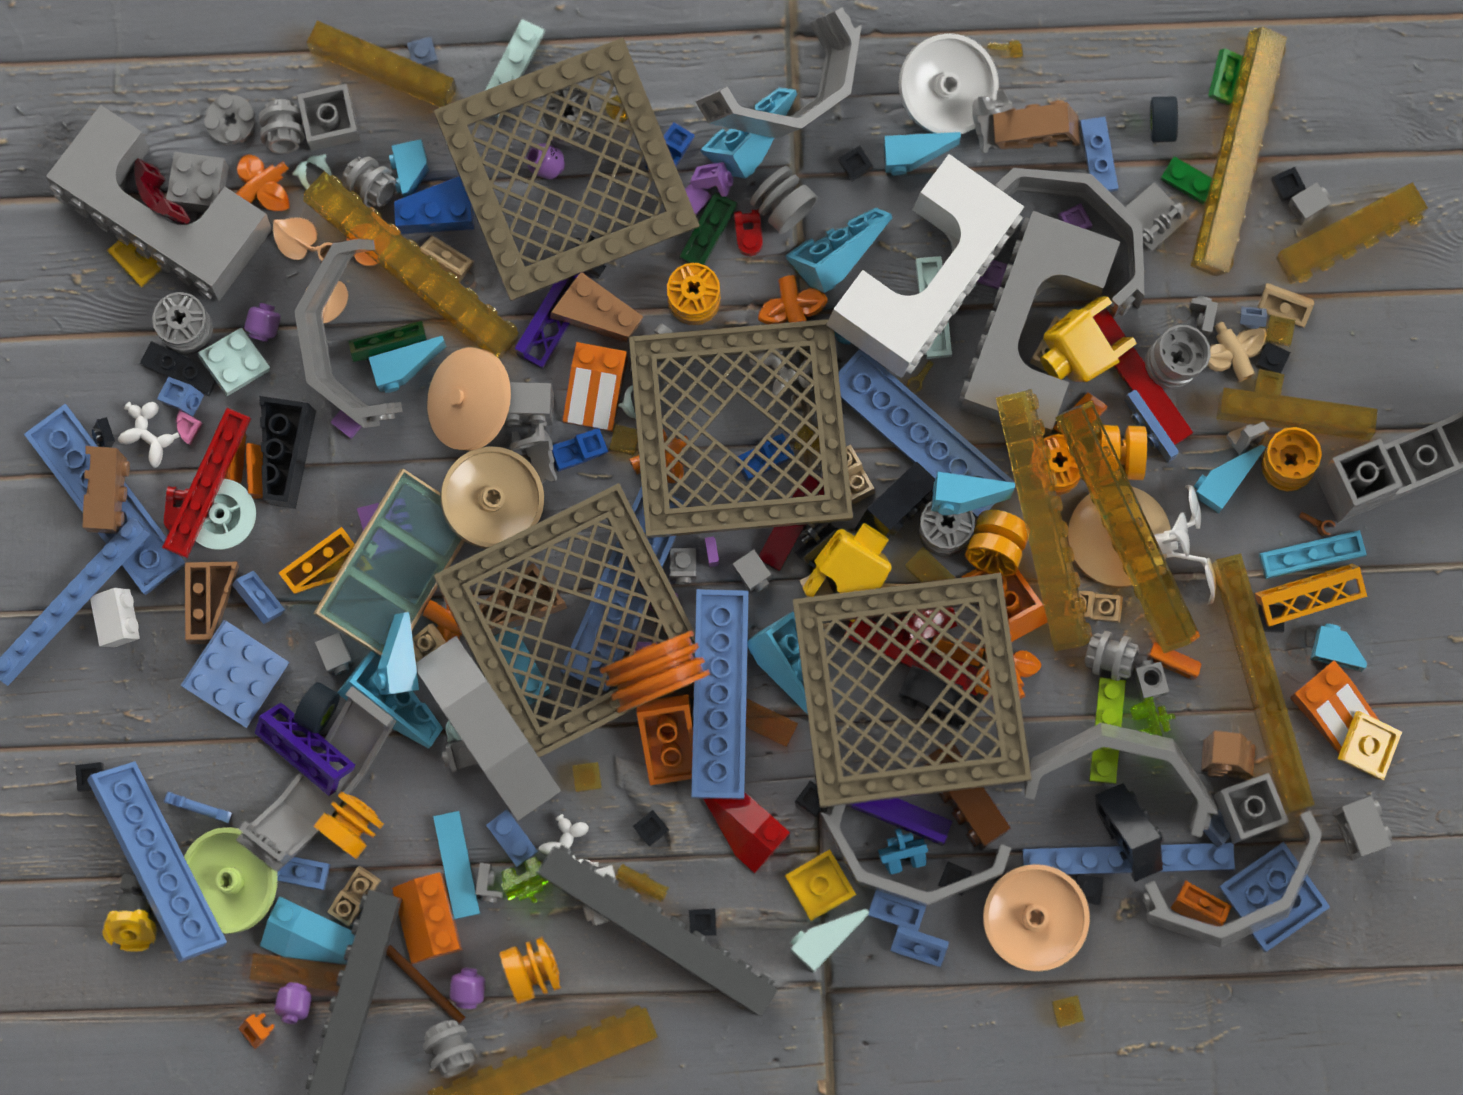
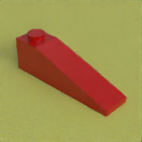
M745 792L744 799L703 798L734 855L754 874L790 836V832Z

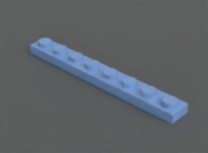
M132 517L0 657L1 682L8 686L148 538L150 533L137 519Z
M1214 843L1161 845L1163 870L1159 872L1235 869L1233 843H1224L1218 847ZM1121 846L1022 850L1023 866L1046 865L1059 869L1067 875L1132 873V865L1129 860L1123 861L1119 854L1123 851Z

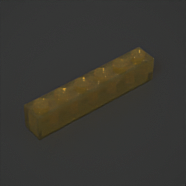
M320 21L316 22L307 40L311 53L438 107L449 105L457 89L454 78Z
M1412 182L1279 252L1276 259L1291 284L1296 281L1303 283L1313 277V272L1319 269L1324 272L1335 265L1334 261L1342 257L1344 260L1353 257L1358 253L1357 249L1363 246L1366 249L1374 246L1380 241L1378 238L1386 234L1388 237L1397 234L1402 230L1401 226L1407 223L1410 226L1418 223L1424 218L1423 214L1428 207Z
M1224 387L1219 394L1216 419L1255 425L1264 422L1270 427H1297L1312 433L1370 440L1375 434L1378 409Z

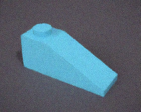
M961 133L885 136V172H891L892 175H904L906 172L918 168L959 145Z
M443 336L369 357L379 391L391 393L399 390V386L405 385L446 347Z
M1261 444L1211 470L1207 477L1202 474L1194 485L1197 489V499L1219 514L1266 447Z
M938 472L933 486L931 511L939 512L942 515H958L1009 500L1015 489V483Z
M409 612L394 615L377 668L376 686L380 690V695L419 690Z
M505 631L501 644L515 649L519 635ZM500 633L494 636L497 642ZM522 640L519 650L529 653ZM501 649L508 665H510L513 653ZM517 654L513 668L527 672L531 659ZM534 662L530 674L543 678ZM512 672L521 689L525 676ZM529 678L525 691L539 695L543 682ZM547 684L542 697L551 693ZM524 696L529 705L537 701V699Z

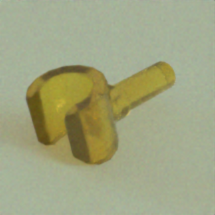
M1018 40L1004 44L988 42V49L1009 50L1010 58H1020L1023 56L1022 44Z
M928 361L916 377H911L908 380L907 386L909 387L912 381H918L920 386L915 392H920L923 388L922 381L934 363Z

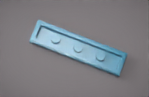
M1359 530L1260 553L1259 558L1266 580L1365 557L1367 554Z
M460 811L433 816L454 919L481 914L477 895L475 894L476 889Z

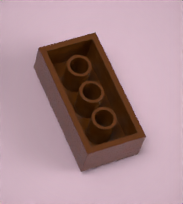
M951 741L946 743L944 746L947 748ZM954 744L950 751L962 759V754ZM938 748L927 757L936 762L943 753V750ZM946 754L939 764L955 763L957 761ZM925 760L923 761L924 766H931ZM984 787L938 793L945 804L949 802L953 807L951 814L959 825L964 824L967 828L968 833L966 836L974 848L979 846L981 850L1011 829Z

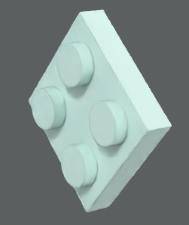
M242 327L198 353V357L226 396L270 371L269 365Z

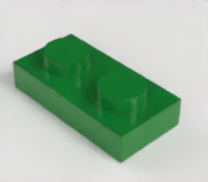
M1226 48L1219 50L1208 97L1226 105L1234 104L1245 60L1244 56Z
M1175 156L1160 178L1163 182L1203 205L1218 182Z

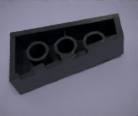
M259 396L261 405L260 427L262 428L261 452L263 453V499L273 506L296 509L316 410L306 402Z

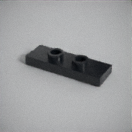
M152 341L140 361L141 366L163 376L187 383L207 396H210L216 384L215 379L205 365Z

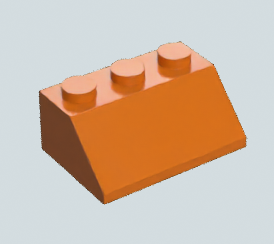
M441 872L416 878L392 888L394 896L402 898L398 914L411 964L463 951L444 875Z

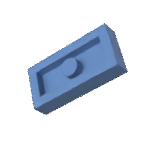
M255 571L237 578L232 584L263 624L281 616L285 611L284 607Z
M505 810L486 824L517 868L538 853L535 846L508 810Z
M293 857L277 872V881L325 890L330 864Z
M876 890L868 916L918 931L926 906Z
M898 925L890 951L941 967L949 941Z

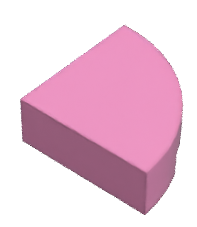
M179 410L176 418L178 433L185 443L191 445L203 423Z

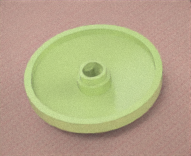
M225 827L208 831L196 839L184 855L204 898L224 934L242 932L256 925L269 911L277 890V872L236 840L242 833L239 828Z

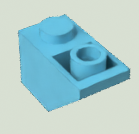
M421 139L393 145V154L389 155L392 170L397 169L399 177L395 178L397 193H402L403 197L414 194L429 171Z

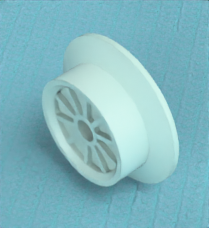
M223 480L198 534L197 543L209 549L224 550L240 544L248 537L255 524L256 507L252 496L246 488L233 480ZM224 513L222 518H218L219 514Z

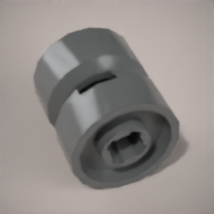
M122 874L120 889L123 890V894L118 897L117 911L134 912L136 910H144L151 915L152 908L144 892L142 896L131 895L132 888L142 889L134 874Z

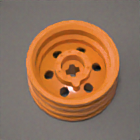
M693 631L658 645L656 643L635 651V654L600 669L601 674L607 672L609 680L605 681L606 686L613 687L616 685L618 688L611 695L612 701L618 699L620 707L616 708L618 713L710 675L709 669L703 671L701 666L702 663H705L704 657L694 658L692 655L699 648L698 643L692 644L690 637L694 635Z

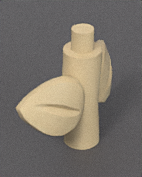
M1224 322L1215 325L1214 327L1218 333L1216 339L1219 344H1212L1210 346L1211 357L1207 366L1216 372H1222L1232 365L1239 382L1252 377L1255 372L1249 358L1257 356L1262 351L1266 340L1265 328H1249L1240 332L1236 337L1232 329L1227 330Z

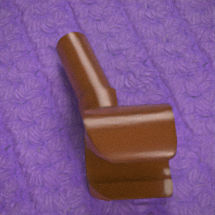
M1301 512L1299 515L1300 518L1317 527V532L1321 536L1331 535L1324 530L1325 524L1331 528L1336 527L1335 523L1331 520L1320 521L1304 512Z

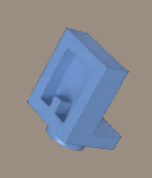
M168 377L157 400L180 409L190 416H194L204 394L187 383Z

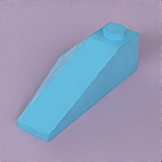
M778 88L757 103L754 108L758 111L786 116L798 93L794 89ZM722 129L700 151L714 164L724 162L732 176L747 178L754 173L755 169L763 161L774 138L735 129H729L726 132Z
M874 208L849 220L848 226L843 229L834 230L832 228L826 231L827 236L816 242L813 239L805 241L785 255L786 259L810 287L824 293L830 291L847 276L890 222L892 215L886 211Z
M791 612L747 640V647L757 664L807 713L794 612Z
M370 651L350 674L337 693L347 701L346 693L353 686L396 720L392 729L429 749L443 730V727L425 703H421L413 691L380 695V690L376 686V675L378 674L377 668L381 657Z
M279 896L267 921L260 946L285 958L346 965L347 960H344L345 951L348 944H353L355 935L351 934L352 930Z

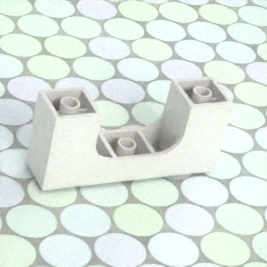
M949 154L920 192L912 210L947 235L952 246L950 257L928 287L921 293L912 296L895 293L862 270L833 309L827 326L900 378L906 372L911 374L923 354H926L937 335H940L951 316H954L960 308L965 297L971 293L976 282L987 271L994 257L998 256L1008 238H1011L1023 219L1020 214L1024 206Z

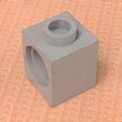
M1315 183L1292 197L1288 207L1302 226L1325 212L1331 204V198L1324 187L1321 188L1318 183Z
M752 550L733 563L734 571L750 593L754 590L758 593L770 585L768 581L771 580V573L755 550Z
M339 632L315 642L329 674L335 673V675H340L350 670L349 666L354 663L343 636Z
M1153 659L1138 663L1139 667L1135 668L1133 674L1141 701L1167 695L1169 688L1162 663H1154ZM1144 674H1154L1157 678L1156 685L1146 684Z

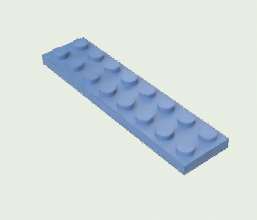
M861 349L838 372L841 400L914 464L918 462L935 479L938 472L1014 483L1008 475L880 363ZM995 504L972 510L974 517L978 519L982 511L991 510Z
M64 404L24 435L83 512L84 494H87L88 479H85L84 475L85 470L90 468V454H85L86 446L98 447V445L93 441L70 408ZM124 482V486L127 487L126 502H122L121 512H124V525L134 517L145 527L150 535L122 566L143 594L147 595L183 568L186 562L181 556L162 548L167 537ZM98 533L106 544L116 535Z
M641 486L632 509L646 535ZM672 496L682 505L685 503V501ZM669 500L670 509L679 508ZM676 536L647 538L662 568ZM617 540L615 547L622 549ZM613 551L607 564L619 567L622 554ZM626 558L622 569L633 572ZM605 568L600 580L613 585L617 571ZM621 573L617 586L630 590L634 577ZM637 581L634 592L645 595ZM598 584L594 598L607 602L611 588ZM615 590L611 603L625 608L629 594ZM633 596L629 610L642 614L646 600ZM590 602L570 648L591 654L606 606ZM609 608L606 621L619 625L623 612ZM627 613L623 627L636 630L640 617ZM604 625L600 638L614 642L618 629ZM621 631L618 644L628 647L633 634ZM598 643L594 656L608 660L612 647ZM616 648L612 662L615 663L622 660L626 651ZM568 652L563 665H568L571 652ZM575 654L571 668L585 672L589 658ZM593 660L589 674L602 678L603 674H601L600 669L606 667V664ZM561 669L560 672L565 674L566 670ZM573 672L569 673L570 677L582 681V675ZM587 677L586 684L599 689L601 682ZM604 684L603 691L609 692L610 687Z
M696 589L695 643H698L699 648L695 652V658L704 657L705 663H702L701 666L703 671L709 669L710 675L694 682L691 798L744 799L749 591Z
M136 762L90 775L87 780L178 962L223 947L227 941Z

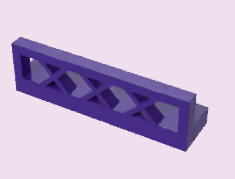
M578 275L553 284L515 347L518 356L541 369L546 365L570 323L564 322L560 326V320L550 319L551 312ZM557 322L559 331L556 336L545 338L543 332L545 326ZM540 334H541V335H542V339H541V340H537V339L539 338ZM544 343L546 352L541 361L529 355L533 346Z
M280 702L260 715L255 734L328 796L336 792L340 779L355 769V764L320 734L312 733L294 721L295 713ZM281 713L288 722L277 721L274 716ZM292 730L302 731L306 738L296 737ZM311 746L321 747L325 754L315 753ZM330 762H339L344 767L337 771L330 765Z
M898 798L846 804L849 808L941 846L944 845L953 822Z

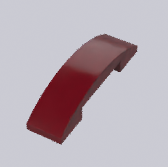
M137 158L135 161V180L144 203L153 211L171 220L188 224L190 218L183 207L167 200L162 193L160 187L165 182V179L159 169Z
M809 475L801 485L812 493L820 483ZM822 487V489L816 494V496H818V495H824V488H823V487ZM797 489L792 498L807 497V495ZM806 524L774 527L759 554L762 562L780 571Z

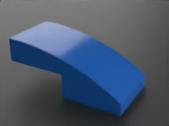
M673 122L663 137L674 164L677 166L695 135Z
M600 428L576 435L574 439L554 444L552 450L557 472L608 453Z
M783 433L772 438L779 445H782L786 440ZM767 441L759 451L770 459L778 449ZM788 444L784 449L794 456L795 454ZM754 449L737 457L744 462ZM781 452L773 463L779 466L789 460V458ZM755 454L747 465L758 473L766 462ZM769 466L764 473L768 472L773 468ZM745 468L741 471L746 482L755 477Z

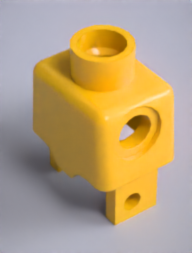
M1097 297L1082 309L1071 310L1044 333L1043 338L1050 351L1040 357V362L1048 375L1061 380L1067 376L1070 381L1088 382L1118 364V357L1137 344L1133 337H1123L1110 346L1093 319V316L1112 303L1109 297Z
M865 523L862 524L855 536L844 529L837 530L814 560L817 566L802 587L805 594L809 597H814L827 576L835 581L839 593L881 588L892 568L886 555L882 553L889 539Z

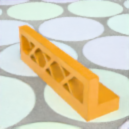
M1352 563L1257 592L1255 597L1257 603L1262 606L1267 626H1272L1367 597L1360 567ZM1356 579L1359 592L1350 595L1342 592L1347 581ZM1329 587L1335 590L1330 601L1322 602L1317 599L1322 589ZM1305 595L1311 598L1305 609L1298 610L1293 607L1298 596ZM1280 602L1286 606L1281 616L1272 618L1269 605Z

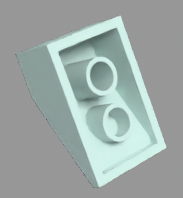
M864 909L811 928L806 933L801 930L791 940L793 945L791 952L814 973L868 916L869 912Z

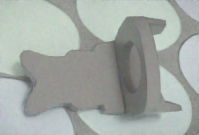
M997 90L995 101L990 97L980 96L973 102L972 116L982 153L988 152L990 147L993 149L999 147L995 143L993 114L1005 112L1013 108V104L1008 99L1004 90Z
M537 423L535 431L527 434L522 440L518 432H511L510 450L526 449L527 455L531 458V464L538 473L542 485L547 480L551 482L556 481L552 440L547 431L544 430L543 423Z

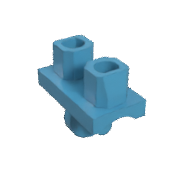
M900 828L895 829L896 837L887 839L888 847L878 850L881 862L885 864L890 875L903 871L900 859L910 857L913 868L926 865V852H928V848L924 839L914 840L912 833L902 835Z

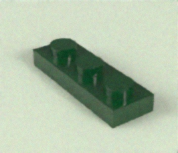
M715 192L698 222L700 226L694 229L679 256L680 260L686 263L705 265L736 210L738 203Z
M419 321L352 339L348 342L352 360L356 362L359 360H369V357L426 341L427 338L423 322Z

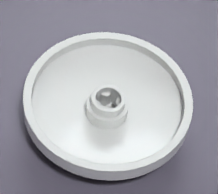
M940 34L919 43L906 57L899 77V92L906 112L917 125L931 133L960 132L963 134L975 129L972 116L974 100L980 96H986L995 101L999 87L996 67L986 50L974 40L958 34Z

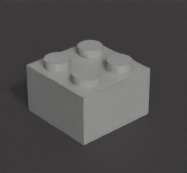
M347 84L297 95L306 139L311 151L360 141L351 93Z
M174 152L166 199L182 206L185 211L205 213L224 186L226 187L229 171L227 162L224 158Z
M510 382L511 400L504 424L511 428H519L521 424H532L531 427L536 428L537 423H543L544 428H547V425H553L554 393L551 383Z
M1269 773L1225 788L1213 795L1233 844L1280 828L1289 822Z
M1372 796L1333 811L1352 861L1392 846L1390 843L1392 840L1391 832L1387 825H1383L1380 818L1382 815L1380 804L1377 800L1374 801Z

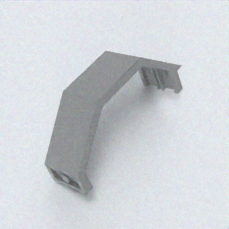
M842 7L809 23L825 50V61L819 93L814 100L790 117L741 107L728 86L705 95L695 102L708 124L771 138H779L802 129L851 94L862 24L853 27L849 15L845 13Z
M1013 168L995 185L1008 196L1022 191L1078 197L1084 200L1127 243L1129 283L1111 299L1112 303L1108 306L1109 313L1113 318L1118 314L1123 316L1131 309L1132 303L1139 309L1145 296L1142 223L1092 174Z
M355 239L331 245L294 313L306 383L363 428L380 426L381 420L395 418L394 413L403 412L401 402L368 406L334 378L322 316L323 309L351 257L357 253L375 250L374 240Z
M457 636L416 662L419 676L517 820H520L561 792Z
M353 686L346 693L348 699L325 740L355 764V769L340 779L336 792L330 796L299 772L284 793L252 823L244 821L239 828L242 833L236 840L276 872L320 833L314 827L315 823L323 813L331 816L336 813L331 803L334 801L339 806L344 803L338 797V794L341 791L349 795L366 775L396 723L393 717ZM319 747L315 753L325 754V751ZM330 762V765L337 771L344 767L339 762Z
M1099 723L1030 759L1029 765L1032 780L1024 783L1025 798L1035 800L1039 780L1044 774L1098 748L1108 747L1166 760L1175 767L1194 794L1188 820L1190 822L1189 827L1192 829L1191 835L1202 837L1203 829L1208 830L1211 820V814L1209 813L1218 814L1214 798L1172 738Z
M846 805L828 807L827 813L831 815L822 812L820 814L826 830L856 885L874 891L878 890L926 907L1000 877L1004 872L1011 847L1001 844L997 848L991 869L935 891L924 892L867 873L861 868L840 830V822Z
M1309 810L1300 815L1298 826L1308 845L1281 900L1224 926L1216 927L1172 913L1168 909L1155 881L1145 885V893L1142 894L1143 902L1148 911L1147 923L1221 948L1288 918L1321 842L1322 833L1311 811Z

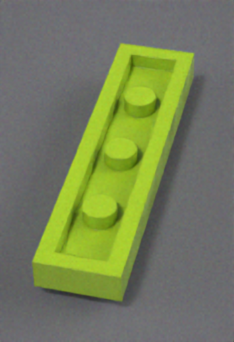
M1099 678L1094 726L1099 723L1118 727L1122 726L1126 680L1115 681L1110 678ZM1101 747L1092 751L1089 782L1116 784L1119 750Z

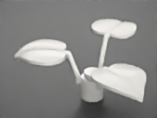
M1186 485L1185 487L1189 491V504L1192 513L1190 521L1187 523L1184 512L1180 513L1172 530L1164 531L1161 534L1149 535V547L1152 556L1167 554V558L1176 557L1201 562L1205 569L1211 592L1207 603L1209 605L1213 604L1215 599L1216 576L1210 558L1189 555L1188 528L1195 525L1196 529H1200L1201 509L1193 486ZM1177 541L1180 542L1184 554L1173 552V550L1178 549Z

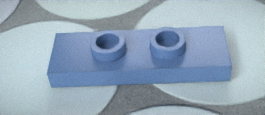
M1098 117L1080 120L1089 174H1092L1109 192L1118 191L1106 118Z
M1137 390L1127 394L1124 401L1133 413L1132 419L1135 424L1146 427L1149 444L1154 449L1157 447L1167 463L1175 459L1179 453L1178 449Z

